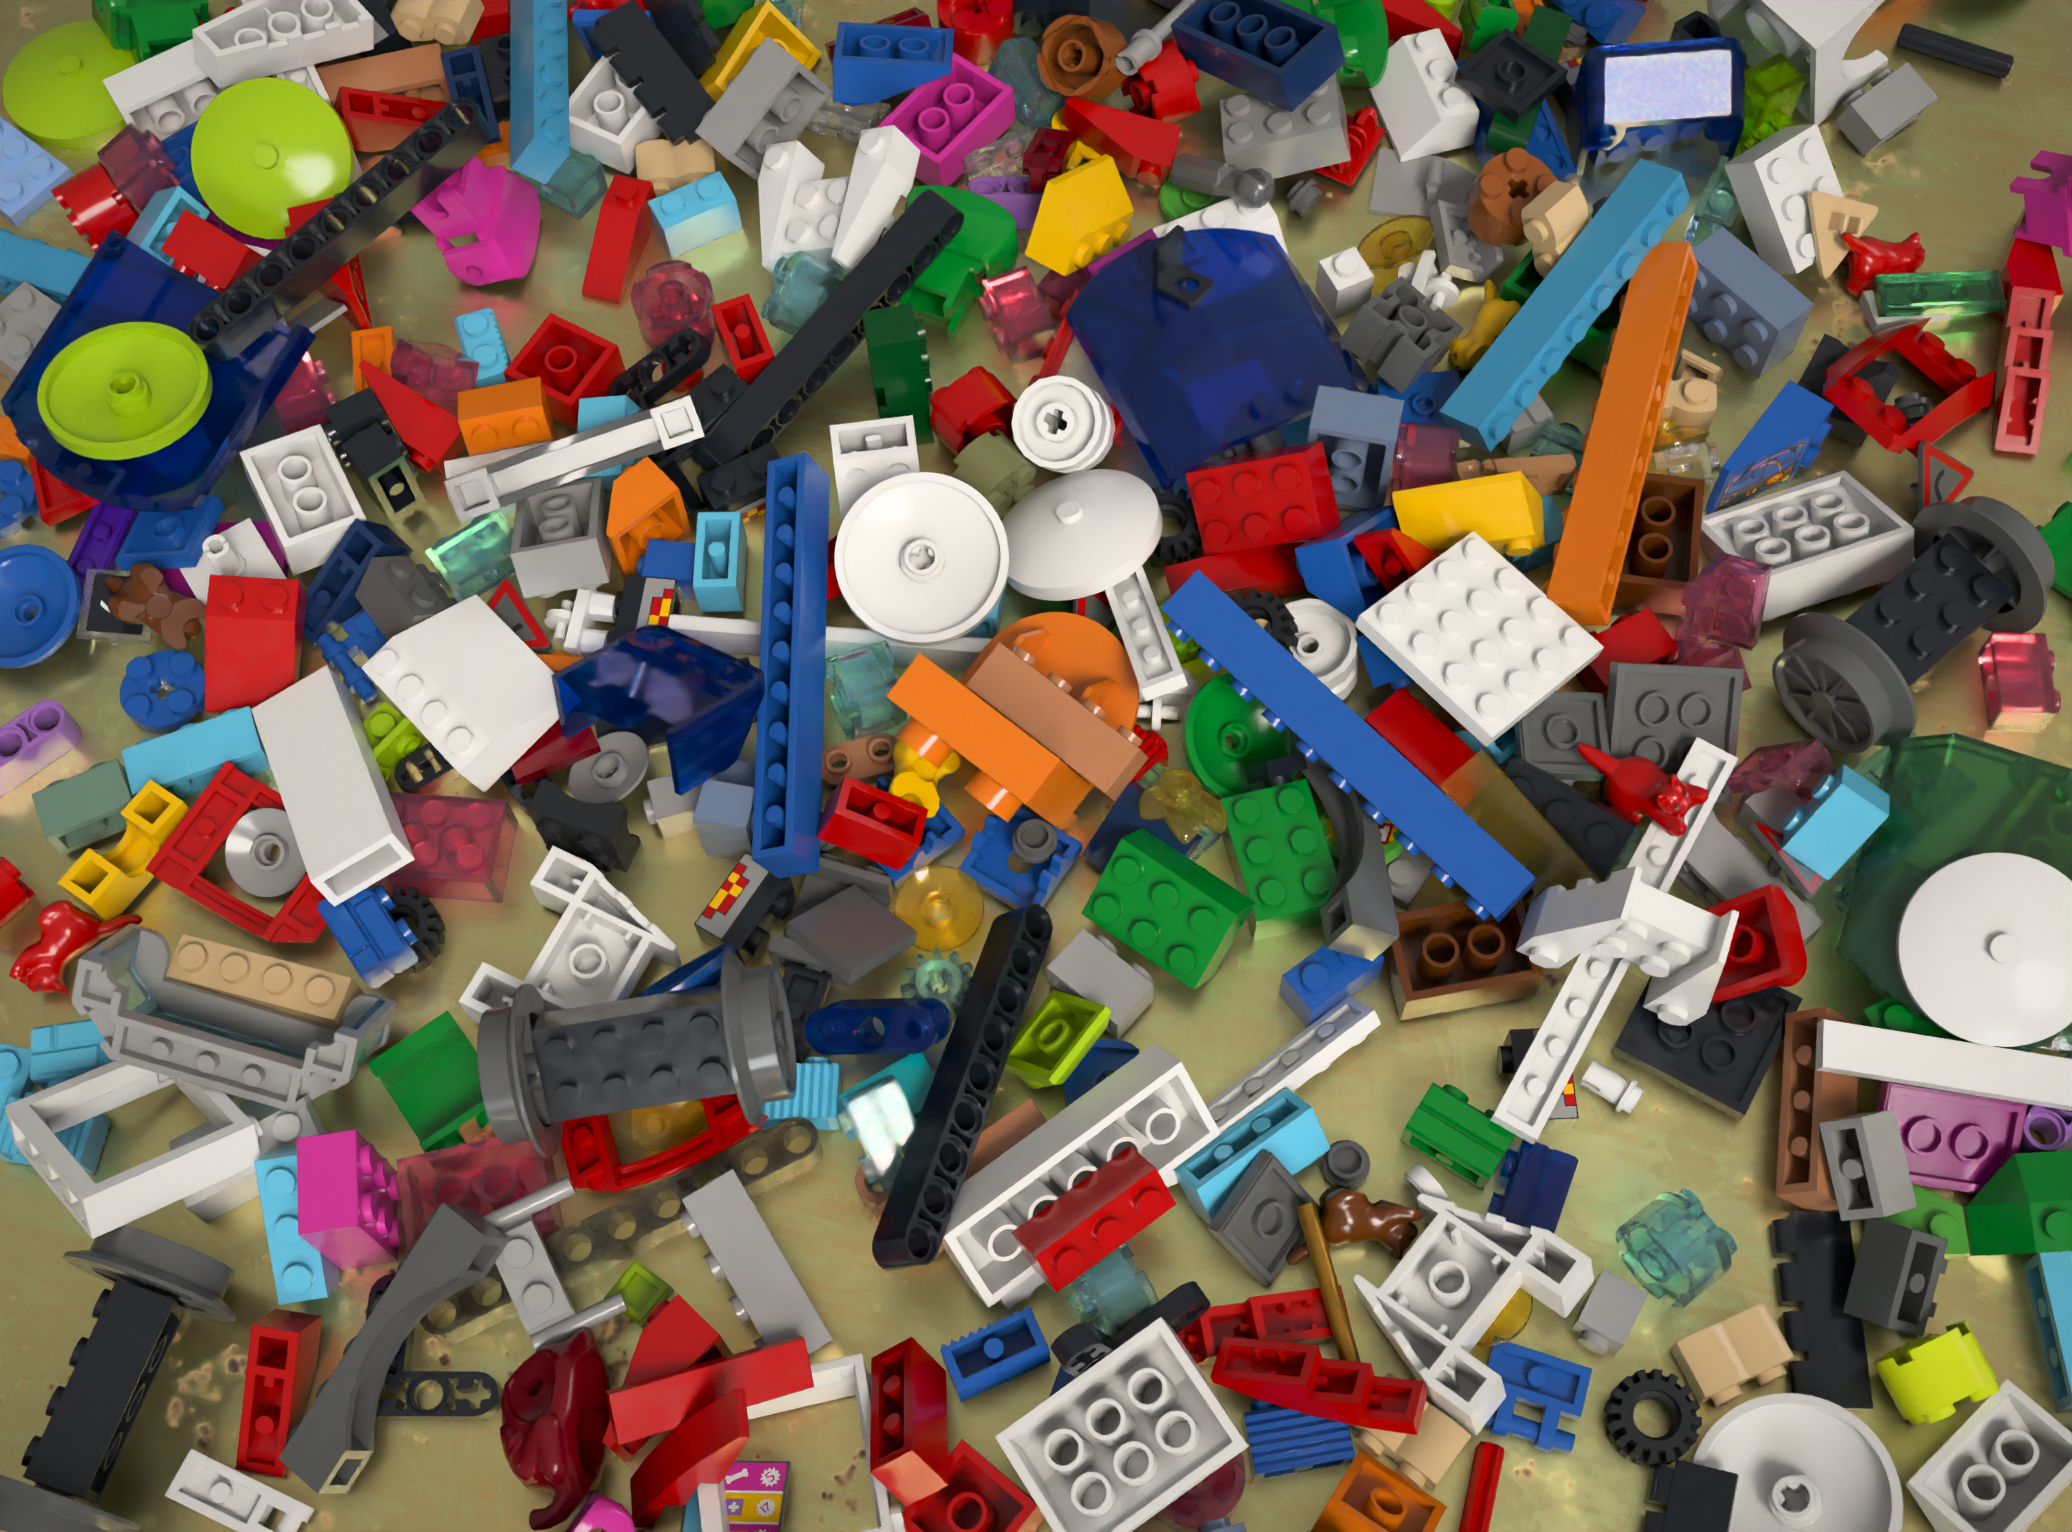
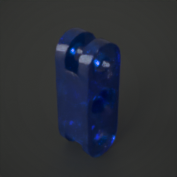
M929 997L843 999L835 1001L810 1015L806 1022L805 1034L812 1048L826 1055L916 1054L926 1051L949 1035L952 1029V1017L944 1003ZM874 1017L882 1022L884 1035L878 1033L874 1028Z

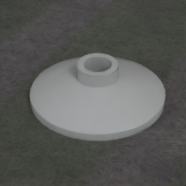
M625 731L613 732L599 737L597 742L602 752L572 765L568 785L575 799L588 803H604L609 801L616 803L629 795L642 781L649 765L648 748L639 736Z
M262 808L251 811L239 819L227 838L225 861L228 871L236 884L252 895L259 897L284 895L295 889L307 874L290 821L284 810ZM275 844L280 849L278 860H274L271 857V848Z

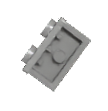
M1437 200L1429 209L1441 274L1448 273L1452 277L1481 284L1503 262L1502 247L1492 246L1484 242L1471 230L1466 218L1468 214L1467 207Z

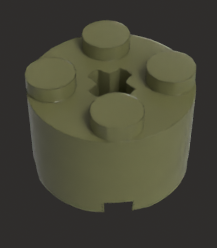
M996 430L995 437L990 432L982 434L967 445L953 460L958 468L952 477L970 485L985 497L1001 521L1005 516L1004 510L1014 502L1017 504L1036 489L1031 484L1036 473L1035 464L1026 458L1021 450L1000 430Z

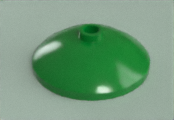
M1229 673L1207 681L1195 692L1184 713L1181 735L1184 755L1190 770L1207 791L1220 799L1267 788L1265 780L1248 785L1244 767L1293 754L1289 728L1287 727L1280 733L1261 715L1267 708L1255 697L1249 703L1244 700L1229 685L1234 679ZM1226 736H1228V737L1231 739V742H1232V747H1231V749H1229V748L1226 746V743H1225V737H1226ZM1297 772L1291 773L1292 779L1295 777Z

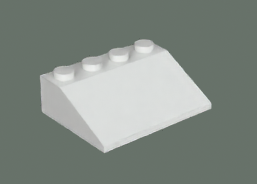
M1843 470L1702 516L1700 543L1733 602L1757 624L1803 608H1810L1815 604L1839 596L1852 594L1854 591L1878 583L1891 581L1913 563L1915 529Z
M477 594L393 636L361 667L457 772L484 793L579 699Z
M1162 1317L1155 1320L995 1436L1053 1532H1132L1249 1447L1186 1347Z

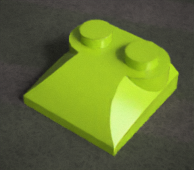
M1053 990L1015 1038L1004 1068L1009 1073L1019 1076L1032 1089L1064 1083L1108 1026L1111 1015L1110 1009L1106 1005Z

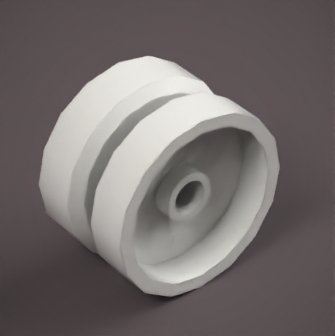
M1059 375L1039 379L1025 389L1015 404L1011 422L1014 441L1023 455L1038 466L1061 474H1073L1090 470L1102 462L1112 447L1115 432L1113 412L1104 397L1075 378ZM1064 421L1068 422V423H1067V427L1065 428L1064 431H1062V430H1061V425H1062V423H1063Z
M1307 598L1286 604L1285 606L1295 618L1294 621L1298 625L1299 633H1295L1299 640L1297 647L1290 646V650L1294 654L1293 656L1335 695L1344 700L1357 684L1360 669L1359 647L1355 639L1358 636L1354 622L1323 600ZM1269 621L1264 626V630L1268 634L1271 633V624Z

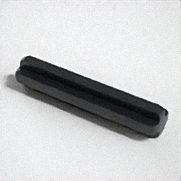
M1905 23L1902 26L1896 42L1900 47L1999 78H2006L2014 63L2012 55L1909 23Z

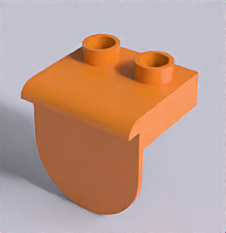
M1046 612L1020 619L1000 631L984 647L959 681L919 653L886 695L887 698L911 715L895 736L938 769L953 750L964 756L979 768L978 772L964 789L1007 823L1024 803L1057 829L1062 831L1068 828L1078 818L1073 812L1094 785L977 696L966 684L999 642L1011 651L1018 645L1038 661L1034 669L1043 676L1047 677L1052 671L1071 685L1073 688L1068 695L1080 704L1085 698H1088L1104 710L1108 715L1103 721L1114 730H1117L1122 724L1130 731H1133L1139 710L1140 690L1129 655L1121 642L1105 627L1087 617L1067 612Z

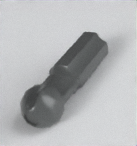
M1181 153L1173 160V168L1170 173L1173 186L1227 199L1229 196L1238 198L1243 205L1249 208L1265 206L1275 194V182L1271 174L1262 168H1250L1242 171L1237 170L1235 165L1186 153Z

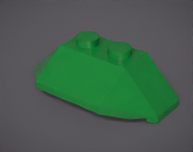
M2072 1150L2012 1154L1979 1192L1964 1206L1970 1256L2072 1251Z

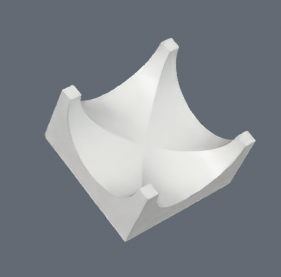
M1707 0L1708 16L1718 25L1721 35L1730 38L1743 49L1747 57L1745 66L1809 124L1817 123L1818 126L1842 106V103L1858 89H1862L1888 67V58L1878 49L1863 58L1842 60L1849 44L1861 26L1885 0Z

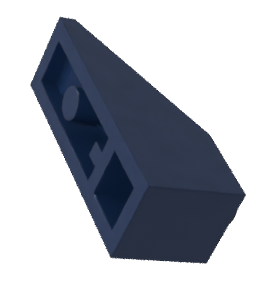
M478 45L440 53L451 101L461 97L473 100L492 128V136L488 144L502 141L497 111L491 96Z
M356 518L305 591L307 603L303 636L313 645H317L316 641L322 634L334 633L341 627L343 622L363 608L354 595L372 557L410 556L413 549L387 525Z

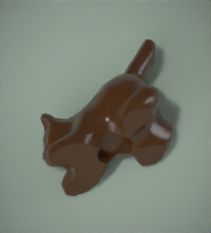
M140 562L131 567L130 575L126 580L115 576L105 577V585L110 591L115 593L114 596L108 599L107 606L110 613L117 619L130 624L147 625L169 646L177 650L184 649L187 646L186 639H193L200 634L201 624L199 619L205 618L206 605L200 600L183 596L170 590L163 579L164 576L157 567Z
M1338 1186L1328 1188L1319 1198L1321 1207L1319 1218L1328 1249L1332 1246H1344L1367 1240H1377L1389 1249L1391 1257L1401 1260L1404 1250L1418 1236V1229L1411 1222L1421 1220L1423 1217L1422 1211L1385 1200L1372 1204L1368 1201L1366 1194ZM1306 1242L1298 1245L1288 1256L1287 1262L1289 1266H1294L1310 1257Z

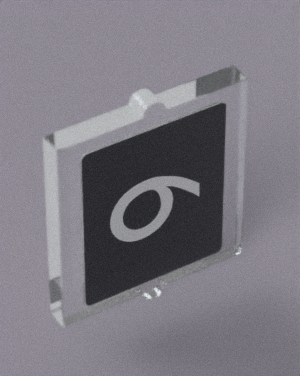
M87 568L76 633L77 639L110 641L111 645H117L119 642L151 645L153 630L150 627L121 621L110 613L107 606L108 599L114 596L115 593L110 591L105 585V577L115 576L126 580L130 572L121 571V569L119 571Z

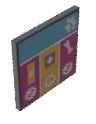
M735 1460L723 1478L730 1532H782L791 1471L790 1461ZM697 1489L686 1506H684L680 1532H702Z

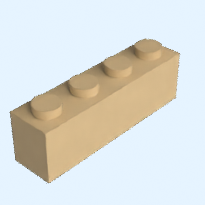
M186 934L181 936L169 963L167 978L336 1028L342 1026L347 1005L356 996L365 994L351 977Z

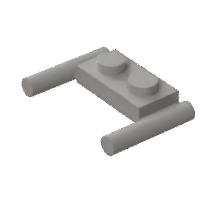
M569 1176L482 1216L510 1239L495 1263L525 1331L530 1335L535 1351L546 1345L571 1338L578 1329L584 1328L588 1330L629 1310L622 1292H619L577 1313L574 1311L532 1217V1214L576 1194L575 1187Z

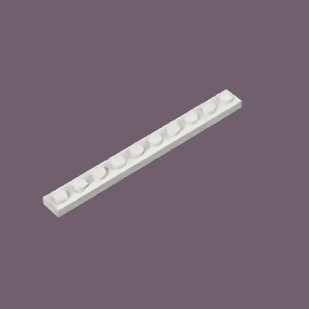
M1697 737L1676 775L1680 781L1708 790L1709 798L1706 802L1695 805L1688 810L1684 817L1687 830L1685 834L1679 837L1668 835L1651 820L1626 869L1635 866L1642 868L1641 882L1668 893L1739 758ZM1595 945L1579 954L1490 1121L1531 1144L1536 1142L1631 961L1624 958L1606 956L1600 953Z
M1348 996L1207 1103L1206 1107L1221 1134L1286 1087L1294 1093L1297 1088L1314 1075L1325 1071L1332 1061L1349 1048L1364 1041L1370 1032L1381 1025L1375 1010ZM1173 1170L1162 1178L1167 1188L1179 1183ZM1036 1272L1001 1298L999 1302L1009 1310L1017 1303L1029 1298L1034 1290L1046 1281Z

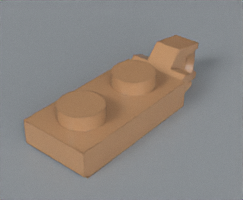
M1544 454L1541 456L1518 458L1503 457L1501 459H1488L1482 463L1474 459L1456 463L1452 477L1454 481L1521 471L1540 496L1562 495L1577 467V463L1573 454Z

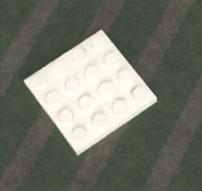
M1475 531L1464 537L1360 614L1355 623V626L1485 747L1489 746L1599 656L1604 648L1558 605L1547 599L1546 595Z

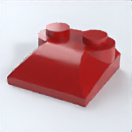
M1769 884L1703 909L1719 917H1722L1731 910L1739 912L1726 962L1711 1002L1718 1003L1775 985L1790 987L1797 984L1803 978L1807 969V956L1796 910L1781 887Z

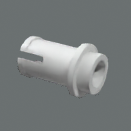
M1596 1059L1593 1060L1579 1084L1616 1105L1615 1111L1618 1113L1624 1110L1631 1114L1644 1092V1089L1637 1086L1638 1080L1634 1078L1631 1082L1602 1065Z

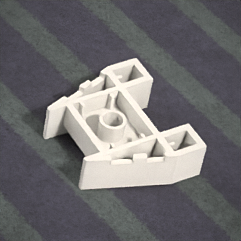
M895 125L864 129L860 133L851 175L822 180L825 165L798 140L767 145L758 178L762 266L790 289L796 288L800 269L840 265L850 273L875 246L883 229L888 231L893 225L896 217L892 215V212L899 198L906 199L913 186L920 150Z
M552 846L530 883L539 904L562 914L549 939L523 981L482 962L460 998L459 1003L468 1019L479 1024L485 1010L512 1006L517 988L527 983L537 988L548 1012L629 999L652 957L676 969L682 963L677 946L654 923L651 924L622 892H618L593 864Z
M1637 866L1611 872L1609 881L1597 884L1596 881L1589 877L1578 880L1575 889L1566 890L1562 885L1552 886L1531 901L1515 950L1529 956L1532 963L1544 968L1559 969L1580 953L1595 945L1600 953L1613 958L1629 960L1640 965V969L1643 972L1652 976L1643 1007L1657 1013L1660 1020L1671 1025L1686 1026L1707 1013L1726 962L1739 912L1731 910L1722 917H1719L1640 881L1643 869Z
M1421 1193L1417 1197L1420 1211L1423 1212V1221L1429 1225L1379 1289L1358 1274L1353 1278V1282L1360 1301L1417 1380L1424 1381L1427 1395L1434 1405L1477 1436L1506 1398L1502 1377L1469 1354L1519 1288L1566 1319L1594 1282L1592 1261L1590 1257L1549 1230L1536 1226H1531L1530 1229L1506 1222L1505 1217L1488 1212L1487 1215H1482L1459 1208L1454 1202Z

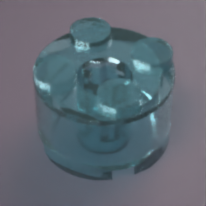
M804 251L794 253L789 259L782 256L777 261L773 270V279L776 281L771 295L763 303L761 309L762 318L769 320L772 327L794 336L842 283L843 276H848L849 273L842 267Z
M886 640L869 643L825 658V682L834 679L832 685L833 694L829 695L831 704L846 736L851 735V741L900 726L908 720L907 712L886 697L900 678L895 677L891 665H894V658Z
M1685 1188L1681 1189L1678 1193L1663 1192L1621 1225L1616 1232L1617 1243L1624 1239L1627 1251L1621 1256L1632 1275L1657 1299L1666 1294L1672 1299L1677 1300L1671 1305L1676 1308L1686 1307L1725 1275L1731 1268V1255L1737 1251V1245L1733 1237L1726 1230L1715 1225L1711 1218L1703 1211V1205L1699 1198Z
M1126 1242L1065 1287L1071 1286L1073 1294L1067 1297L1078 1319L1082 1323L1090 1319L1091 1321L1088 1323L1109 1337H1112L1159 1301L1144 1270L1139 1271L1130 1258L1134 1254Z

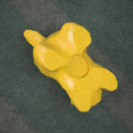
M1490 279L1485 282L1484 302L1477 312L1474 326L1465 337L1456 339L1448 354L1455 367L1460 371L1472 370L1521 309L1518 301H1505L1499 297L1497 298V288Z
M898 738L892 750L895 769L893 780L887 793L929 809L927 818H932L939 810L940 798L936 788L937 783L944 775L952 774L960 767V755L956 750H953L938 769Z

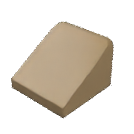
M1684 349L1680 355L1673 377L1677 380L1682 378H1701L1717 384L1723 375L1721 367Z

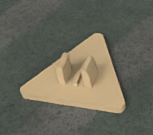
M1812 190L1808 193L1807 199L1818 274L1822 278H1829L1849 252V249L1845 248L1841 241V235L1847 232L1859 238L1877 215L1878 208L1875 205Z

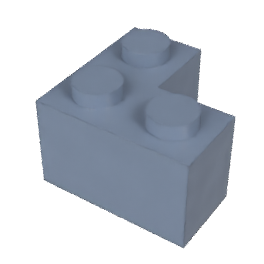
M722 758L717 779L704 778L693 815V822L706 855L739 861L745 852L752 855L756 763Z

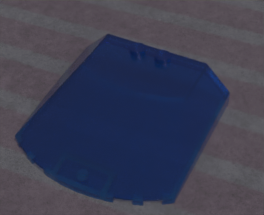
M1208 228L1184 231L1182 265L1214 281V289L1192 308L1186 307L1152 289L1153 265L1151 259L1155 244L1163 237L1153 239L1127 251L1103 267L1079 292L1065 316L1163 490L1172 488L1175 482L1183 477L1185 473L1196 468L1213 455L1312 415L1319 385L1332 388L1342 387L1349 391L1378 395L1356 358L1349 349L1339 342L1342 337L1340 332L1274 235L1235 228ZM1181 281L1175 285V288L1183 293H1191L1199 288L1197 284L1191 281Z
M111 230L0 402L5 415L11 418L17 431L15 435L19 441L29 449L43 468L74 490L97 501L135 511L178 512L197 509L258 426L316 336L308 328L300 324L295 329H292L280 322H276L240 354L228 362H215L203 352L210 367L213 380L212 395L207 409L196 425L185 435L158 451L130 459L101 460L85 457L66 449L53 438L47 429L37 404V392L41 377L54 357L70 343L89 332L125 322L159 323L173 327L188 335V326L192 318L221 294V292L166 265L129 241L121 233Z

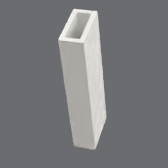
M328 665L251 709L310 882L334 907L415 860L351 694Z

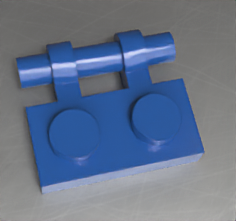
M362 609L341 624L343 630L349 636L345 640L336 641L330 633H324L317 639L316 643L323 651L322 658L331 668H337L343 675V683L352 694H358L364 702L368 703L378 696V690L373 686L375 682L352 659L362 652L369 661L388 641L365 609Z
M1494 1338L1486 1366L1502 1377L1506 1398L1484 1426L1490 1427V1433L1504 1438L1508 1433L1533 1441L1535 1448L1547 1452L1554 1448L1570 1454L1574 1445L1575 1434L1557 1429L1559 1418L1562 1415L1577 1421L1580 1419L1592 1369ZM1519 1401L1543 1409L1540 1423L1513 1414L1515 1402Z

